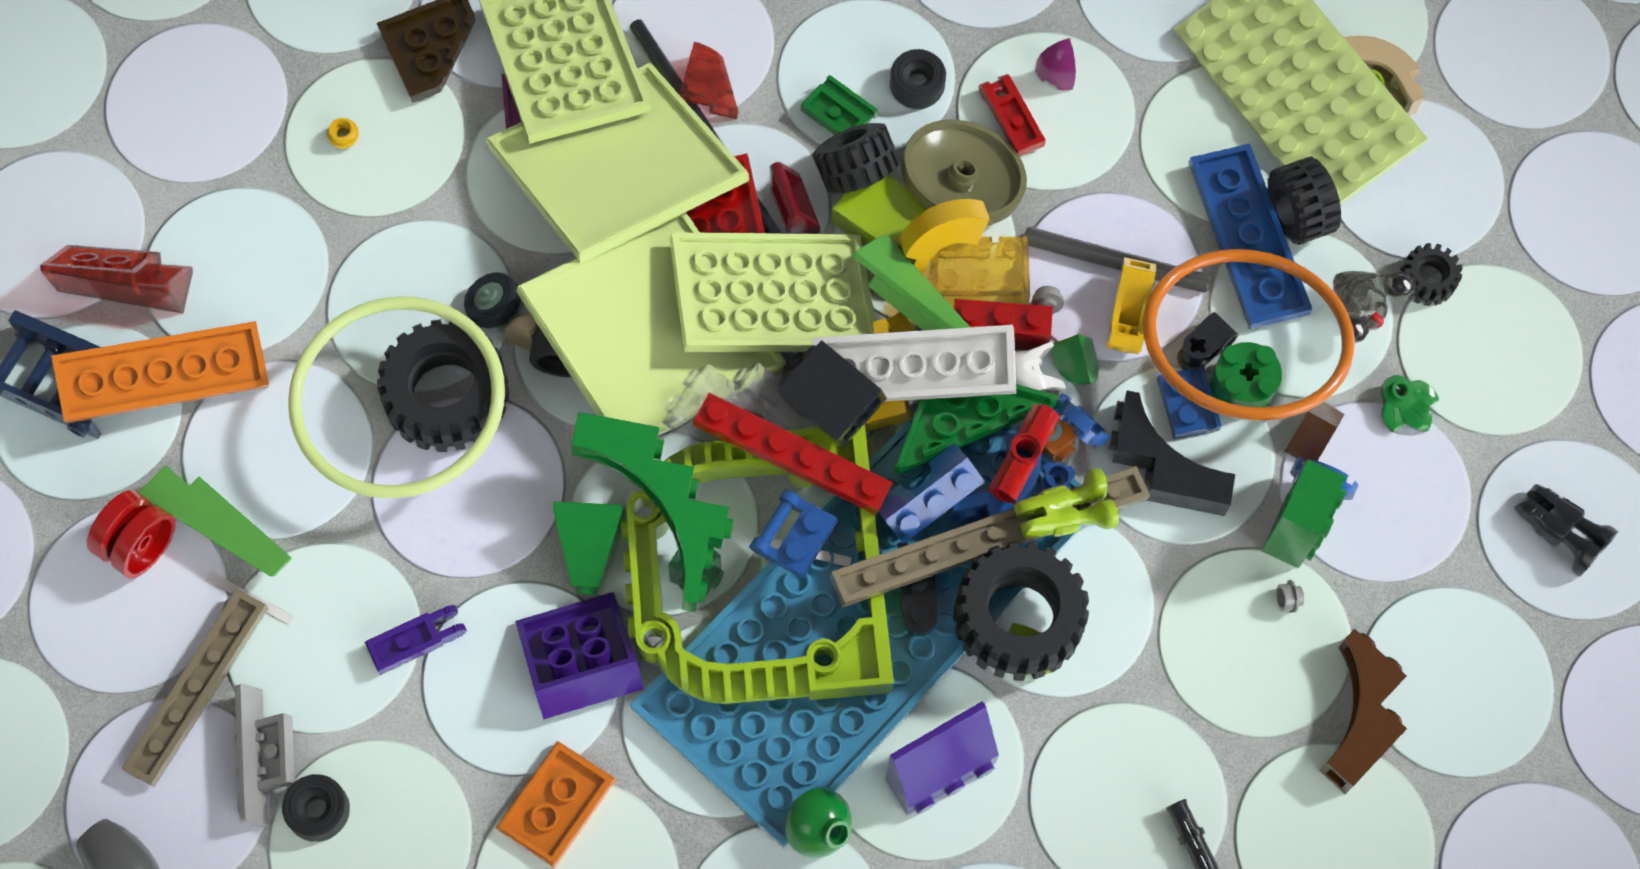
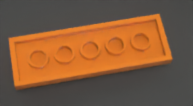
M256 321L51 356L64 423L269 387Z

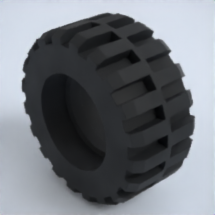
M441 319L431 320V325L423 327L420 323L412 327V333L407 335L403 332L396 338L398 344L395 347L389 345L384 353L387 361L383 360L380 362L378 368L380 378L377 380V390L380 394L381 403L395 431H399L402 438L409 443L415 440L418 448L429 450L432 445L435 446L437 452H447L448 447L455 446L456 451L466 449L465 443L472 440L475 442L489 413L491 379L486 361L475 342L452 322L449 321V324H442ZM494 347L499 357L504 375L505 398L503 412L501 418H503L506 411L505 402L509 400V388L507 384L508 378L506 375L502 356L498 348ZM443 365H456L467 369L474 375L475 380L468 394L452 405L432 407L422 404L414 398L413 392L417 382L426 372Z
M1018 541L1007 542L1006 549L1001 550V547L996 545L988 549L986 557L980 554L974 559L971 569H966L962 576L953 610V621L956 622L955 632L958 640L964 641L963 650L968 657L975 655L977 657L976 665L983 670L987 666L994 668V676L1004 678L1005 673L1013 674V681H1024L1025 676L1031 674L1035 680L1044 677L1047 670L1054 673L1060 669L1064 660L1069 661L1075 653L1089 617V610L1087 609L1089 603L1088 591L1082 590L1084 580L1080 573L1072 574L1073 564L1067 558H1063L1062 561L1057 559V551L1050 547L1047 548L1046 552L1037 549L1038 543L1028 542L1027 547H1019ZM1021 586L1030 588L1044 597L1050 605L1053 613L1052 623L1046 631L1038 635L1026 637L1010 634L1000 628L992 619L988 610L991 596L1006 587Z

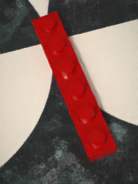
M709 392L693 421V426L877 515L893 483Z

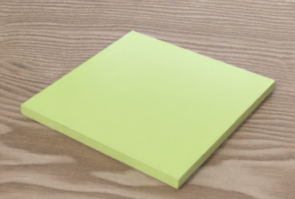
M651 63L637 69L651 101L652 112L530 144L522 122L486 138L487 147L580 263L749 181V173Z
M686 212L582 263L575 258L519 285L516 290L595 414L660 427L659 435L694 418L708 392L727 400L781 372L787 363L780 352H684L670 236L672 232L700 233Z

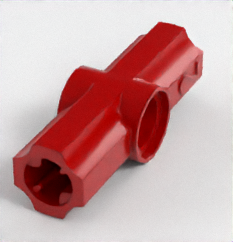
M1033 404L1018 435L1012 440L1010 450L989 487L988 492L995 499L1006 504L1016 503L1060 419V415L1053 408L1044 404ZM1020 449L1028 450L1031 452L1032 457L1023 458L1016 451Z

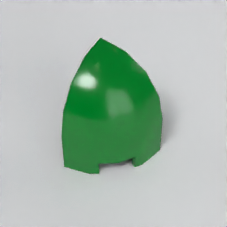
M1077 334L1053 343L1054 347L1051 349L1053 360L1061 376L1067 381L1079 385H1088L1097 381L1099 368L1092 339Z

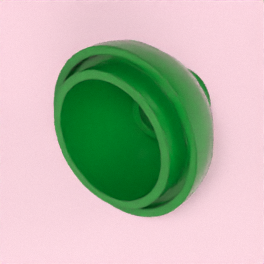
M816 787L804 792L793 803L786 818L785 832L790 846L799 854L810 858H823L835 853L850 838L852 827L850 807L839 793L830 788Z

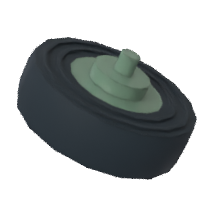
M493 272L480 277L469 287L464 297L463 306L467 316L477 326L487 329L499 327L508 322L516 314L521 304V298L516 292L518 284L507 274Z

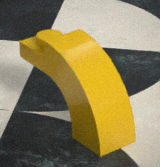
M975 199L951 200L935 205L919 214L910 222L899 238L904 256L923 274L930 259L942 248L957 243L977 245L990 220L984 202Z

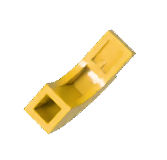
M1124 257L1109 325L1106 348L1137 355L1139 351L1141 352L1144 342L1143 317L1156 275V264Z

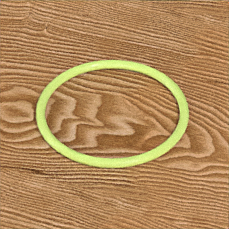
M396 296L376 299L357 305L332 319L306 346L296 364L290 382L288 396L290 425L294 438L308 462L320 474L339 487L353 493L375 498L395 499L412 497L430 492L450 483L468 470L484 453L492 441L501 420L505 398L504 375L499 357L485 333L463 313L443 303L420 297ZM390 310H416L431 313L461 328L475 342L486 361L491 379V404L487 419L479 436L466 453L455 463L443 471L420 481L407 484L381 485L357 480L342 473L328 463L318 452L304 424L302 414L303 387L315 357L334 335L363 317Z

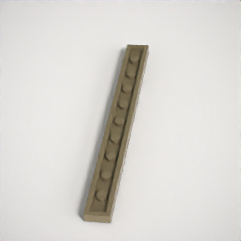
M1137 466L1106 476L1108 490L1104 500L1112 499L1117 510L1146 501L1151 496ZM1096 503L1078 504L1073 507L1079 511L1092 507ZM1014 509L832 571L829 577L842 607H846L973 562L980 554L986 557L988 549L999 545L1001 550L1006 549L1007 542L1018 541L1019 545L1036 540L1035 538H1024L1020 526L1027 521L1043 517L1044 515L1040 514L1025 519H1017Z

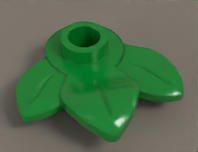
M1401 375L1387 378L1381 387V398L1384 401L1381 416L1386 427L1394 433L1405 423L1415 430L1421 432L1429 431L1432 424V413L1429 406L1439 401V396L1434 388L1422 380L1410 382ZM1396 386L1400 388L1402 396L1396 393Z

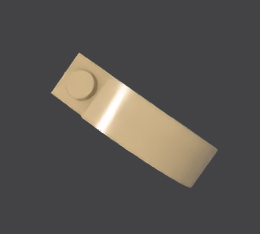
M1362 35L1344 37L1366 65L1382 75L1385 83L1384 86L1387 87L1409 116L1416 114L1424 96L1421 86L1414 81L1420 68L1413 58L1400 47L1380 38Z

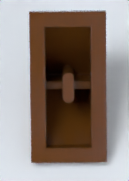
M1324 402L1309 410L1284 452L1295 458H1304L1303 463H1306L1307 460L1318 461L1345 414Z

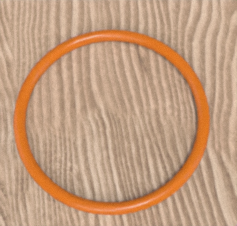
M1246 249L1219 250L1193 257L1168 272L1156 285L1148 299L1143 317V332L1147 351L1163 378L1177 392L1193 403L1212 412L1232 418L1276 420L1307 412L1323 403L1337 391L1348 375L1353 362L1355 351L1353 326L1345 306L1336 293L1321 278L1307 268L1289 259L1267 252ZM1219 263H1256L1284 271L1300 279L1316 291L1333 312L1341 335V353L1338 364L1331 377L1318 390L1301 400L1273 407H1248L1215 399L1186 382L1172 368L1162 352L1157 337L1156 321L1159 307L1166 293L1174 284L1189 273Z

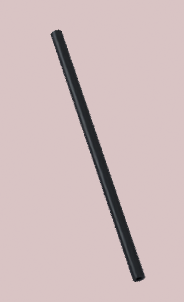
M637 19L633 21L629 28L654 67L721 141L643 20ZM758 197L765 233L782 234Z

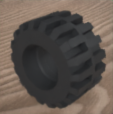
M867 123L844 130L824 141L812 154L826 191L830 194H845L871 186L890 175L900 164V158L884 123Z
M1310 156L1270 171L1267 181L1268 196L1288 240L1293 244L1301 245L1337 231L1341 224L1339 195L1332 177L1319 160Z

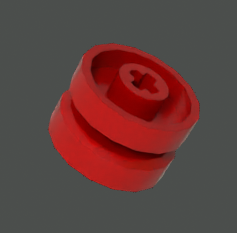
M126 490L108 502L96 517L87 537V549L103 562H111L112 567L125 577L137 578L155 565L164 554L174 535L176 520L161 507L152 506L149 499L137 491Z

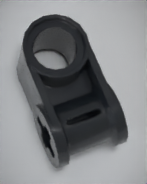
M1213 312L1194 331L1186 336L1182 348L1177 354V363L1183 370H1196L1199 367H1205L1217 355L1222 354L1226 347L1232 345L1239 334L1216 312Z

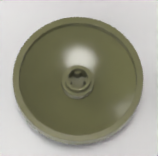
M939 120L926 124L911 136L902 155L901 170L904 182L914 198L926 209L951 200H980L984 202L990 218L987 225L1003 221L1013 214L1026 191V170L1015 149L1000 135L976 123L963 120Z

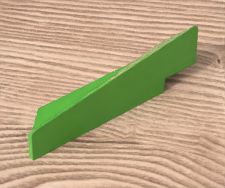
M887 235L878 237L853 253L852 257L875 274L867 286L923 331L971 328Z
M165 465L139 491L141 495L149 499L154 505L161 507L178 520L270 577L276 576L292 560L291 556L200 476L188 485Z

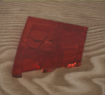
M694 41L680 96L684 101L709 106V113L737 119L739 111L723 56L711 47Z

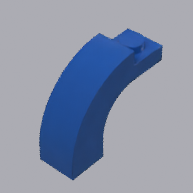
M1019 432L1003 435L1000 447L1003 460L1010 450L1012 440ZM1020 449L1016 451L1023 458L1032 457L1031 452L1028 450ZM1041 455L1036 468L1030 474L1016 503L1031 497L1040 472ZM987 490L968 494L948 511L951 522L961 520V523H971L979 520L981 516L988 518L1014 509V504H1006L995 499Z

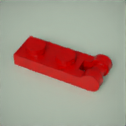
M1009 74L998 77V81L993 83L987 81L979 84L978 89L981 98L989 106L1008 143L1019 156L1045 146L1046 139ZM1001 92H1002L1003 94H1006V95H1004V96H1002V97H999V98H998V96H997V94H999V93H1001Z

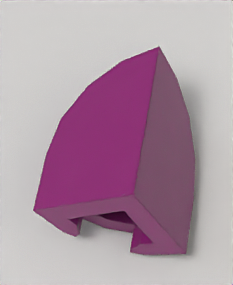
M1070 38L1058 41L1047 47L1036 61L1035 72L1042 82L1046 80L1050 84L1058 86V90H1073L1075 84L1076 63Z

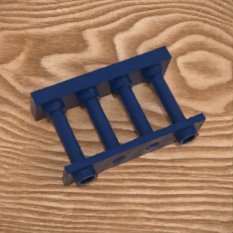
M14 310L8 321L15 329V336L17 338L0 363V396L67 425V429L77 436L85 438L86 435H90L99 439L102 433L94 422L91 421L92 419L64 423L58 389L50 402L34 396V393L53 364L52 355L100 348V346ZM35 341L44 345V353L21 389L4 383L28 344H33Z

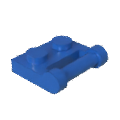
M784 489L779 497L781 502L760 536L754 537L749 548L761 557L803 579L836 526L837 517L801 499L793 491ZM793 509L800 513L777 550L770 544Z

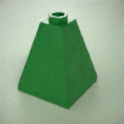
M553 501V511L571 586L576 587L575 594L596 595V588L601 589L619 541L622 532L621 520L627 519V509L620 504Z

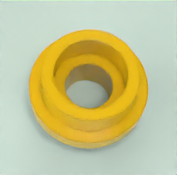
M347 118L335 119L327 130L328 140L336 148H349L359 139L358 126ZM341 133H349L344 137H339Z

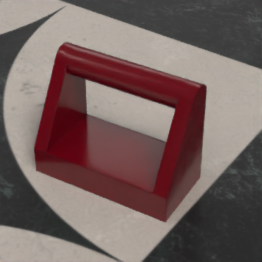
M781 162L771 164L770 190L787 234L820 233L821 227L800 173Z

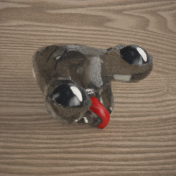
M1354 270L1342 271L1335 274L1332 284L1333 291L1349 314L1355 343L1362 342L1370 333L1369 329L1382 327L1388 311L1386 303L1388 295L1394 298H1408L1415 292L1416 282L1411 275L1402 271L1385 274Z

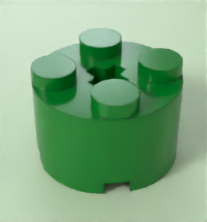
M1240 342L1229 345L1220 355L1210 377L1209 384L1213 397L1240 406L1268 407L1281 384L1282 368L1275 351L1269 346L1253 342Z

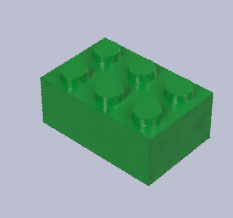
M1307 460L1284 499L1262 552L1297 568L1301 566L1305 559L1311 561L1316 549H1319L1323 539H1326L1334 523L1332 518L1346 495L1347 490L1342 489L1346 476L1311 460Z

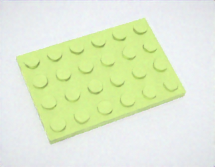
M479 0L529 144L652 112L651 101L610 0Z
M671 233L670 247L684 352H806L813 345V338L874 334L872 322L876 320L870 288L867 286L869 283L867 269L852 257L856 250L863 247L861 235Z

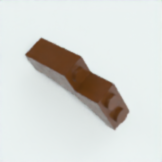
M1355 628L1338 647L1348 667L1352 683L1353 706L1350 722L1339 747L1319 770L1345 795L1408 729L1402 724L1401 717L1395 711L1389 708L1385 709L1381 705L1407 675L1395 659L1389 656L1386 657L1376 648L1375 642L1368 635L1359 633Z

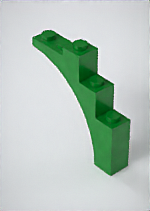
M578 412L571 443V455L598 462L620 473L640 488L659 509L673 533L681 557L684 582L682 610L695 612L697 602L704 603L708 582L701 581L703 569H711L714 549L707 547L721 549L723 538L730 539L734 519L727 518L729 507L691 500L696 498L699 479L692 478L694 467L661 461L664 440L658 439L660 427Z

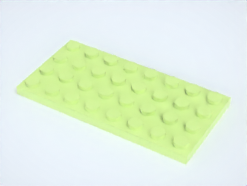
M1212 0L1174 28L1175 34L1278 162L1284 166L1310 156L1319 160L1334 181L1340 204L1346 202L1428 143L1427 136L1313 0Z

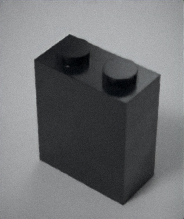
M822 340L817 346L812 345L806 350L802 356V363L795 371L791 370L784 375L779 384L780 388L777 390L788 404L842 449L887 399L880 387Z

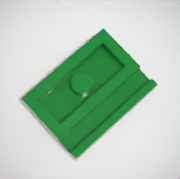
M830 74L826 77V81L823 84L820 83L800 106V111L833 135L858 125L867 124L873 118L875 119L878 114L877 108Z

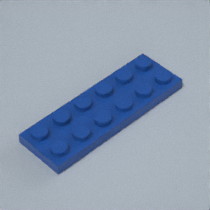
M1250 143L1190 157L1188 164L1219 249L1262 251L1295 262L1275 208L1268 196L1266 184ZM1247 262L1225 263L1249 329L1311 314L1313 308L1303 282L1300 279L1266 265Z

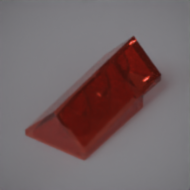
M66 245L40 265V271L57 292L182 314L184 313L193 275L192 266L161 264V252Z

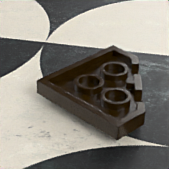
M435 0L376 23L412 103L442 92L476 22L475 14L468 0Z

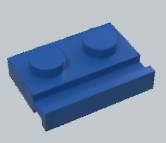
M1204 366L1196 370L1177 371L1194 388L1213 397ZM1158 375L1157 383L1173 439L1204 434L1206 431L1211 430L1219 431L1222 424L1218 413L1207 410L1188 400L1177 392L1162 375Z

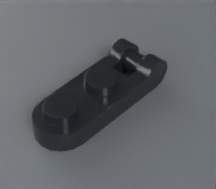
M902 542L897 543V549L907 546L908 542L904 544ZM934 576L900 587L904 628L914 636L922 637L928 635L936 626L938 614Z

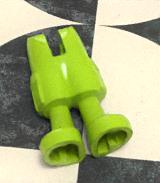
M1094 468L1088 470L1084 476L1083 484L1074 490L1060 485L1045 489L1039 495L1014 504L1013 508L1017 519H1025L1040 514L1044 515L1043 517L1027 521L1020 526L1023 537L1035 539L1049 535L1060 537L1079 532L1080 525L1086 524L1096 525L1106 530L1116 528L1119 524L1118 510L1112 499L1104 500L1107 495L1108 486L1102 469ZM1096 503L1092 507L1079 511L1073 507L1078 504Z

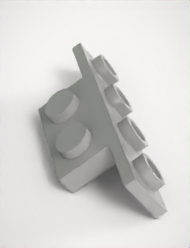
M239 684L235 686L234 700L239 820L244 824L266 827L268 826L267 791L289 786L295 782L292 715L281 713L264 718L262 689Z

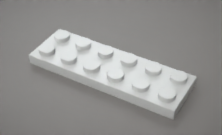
M1013 325L813 338V345L817 346L821 340L824 341L880 387L887 397L884 402L1016 394Z

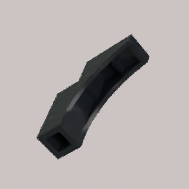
M1127 390L1123 401L1117 400L1113 420L1119 421L1117 431L1112 430L1108 450L1114 451L1112 463L1146 469L1143 481L1151 495L1146 501L1225 516L1231 506L1236 474L1205 467L1173 449L1157 433L1149 421L1140 393Z

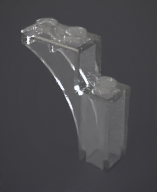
M758 362L747 369L743 366L733 377L732 381L709 363L699 370L693 368L682 383L686 387L681 395L675 394L666 405L664 410L668 414L662 421L668 428L674 430L687 421L694 419L709 392L785 430L805 429L811 425L809 420L788 404L777 392L780 388L781 380Z

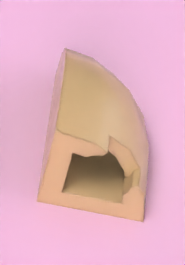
M531 313L514 318L505 327L504 334L507 341L530 351L533 335L541 329Z

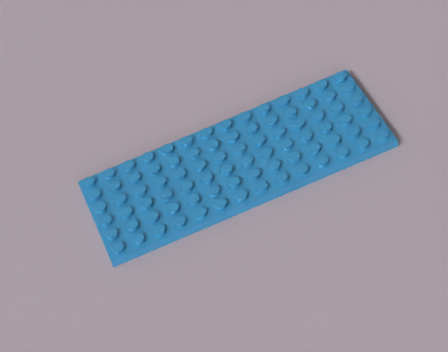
M912 420L907 421L869 460L871 472L893 482L888 493L899 484L904 489L916 488L924 483L931 474V467L928 462L903 473H895V464ZM1011 425L960 447L961 451L985 480L982 485L970 494L989 490L1004 461L1000 449L1003 435L1018 432ZM1043 452L1041 453L1040 472L1031 497L1042 492L1039 489V483L1044 478L1043 465L1047 462L1055 463ZM1055 477L1054 480L1056 482H1059L1060 478ZM1074 478L1071 479V488L1081 485ZM835 495L822 508V510L837 517V524L821 549L830 553V562L815 559L802 579L770 561L684 650L706 662L726 664L807 656V650L814 641L829 639L836 643L854 626L859 618H870L868 599L842 607L829 577L832 571L846 567L833 563V553L851 557L850 565L864 561L863 552H857L855 532L861 531L858 506ZM878 511L877 515H875L879 555L897 549V543H900L901 540ZM946 511L907 542L910 545L970 523H961V520L951 522L949 511ZM1077 533L1060 537L1049 535L1030 542L1038 543L1037 549L1046 552L1047 548L1050 547L1057 551L1058 554ZM1027 543L1019 545V547H1027ZM972 562L934 575L938 616L934 630L928 635L922 637L914 636L904 628L900 588L884 593L894 679L892 693L819 700L799 697L720 704L705 702L684 693L661 673L630 704V708L784 849L789 844L785 832L786 818L797 798L804 792L816 787H826L837 792L965 654L963 650L964 641L958 640L955 632L956 622L953 621V610L962 576L966 569H971ZM1011 586L994 593L988 605L992 619L996 621L1026 587ZM823 654L818 655L814 659L820 666H828L833 662L830 656Z

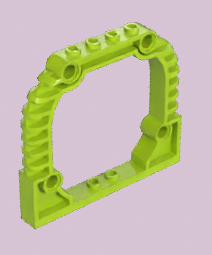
M865 424L843 449L818 428L787 430L870 471ZM724 440L704 441V443L689 445L664 460L666 462L693 466L692 478L699 479L698 484L721 479L788 475L790 482L797 487L807 488L813 486V484ZM642 490L633 493L629 497L626 507L627 519L621 520L622 540L629 539V551L623 552L624 571L631 572L632 584H625L627 605L633 604L634 617H628L629 638L636 637L638 652L642 659L649 663H657L662 673L677 688L705 702L720 704L799 697L819 700L893 692L894 679L884 593L868 598L870 618H859L854 626L836 643L829 639L814 641L807 650V656L726 664L706 662L685 651L678 623L672 616L664 613L662 610L657 540L667 533L669 526L659 509ZM643 507H649L653 510L650 515L645 517L636 514L637 510ZM858 507L861 531L855 532L857 552H863L864 560L879 555L875 514ZM652 636H658L663 639L662 644L655 648L646 646L645 642ZM823 654L830 656L833 662L828 666H820L814 659L818 655Z

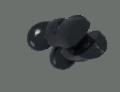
M1534 484L1527 492V497L1522 498L1514 507L1515 511L1534 527L1538 535L1542 536L1548 543L1554 547L1559 546L1561 543L1567 546L1574 555L1572 571L1578 577H1581L1588 570L1599 554L1608 547L1619 532L1613 526L1599 525L1584 517V509L1567 498H1561L1552 489L1539 484ZM1574 528L1577 529L1582 534H1584L1589 539V541L1575 534L1572 530Z

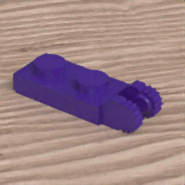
M448 605L430 614L428 612L366 640L364 643L379 675L443 646L442 643H448L463 636L467 632L463 623L455 624L438 633L434 626L457 616L458 610L456 606Z

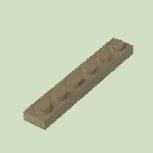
M236 589L121 768L123 771L155 788L269 609L265 603Z

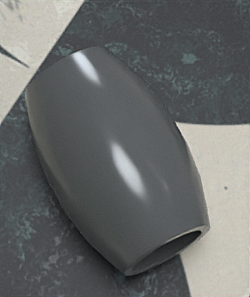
M102 819L92 825L76 843L78 854L86 869H160L150 850L137 836L109 819Z

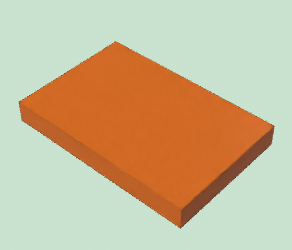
M557 741L497 824L496 829L555 869L616 780Z

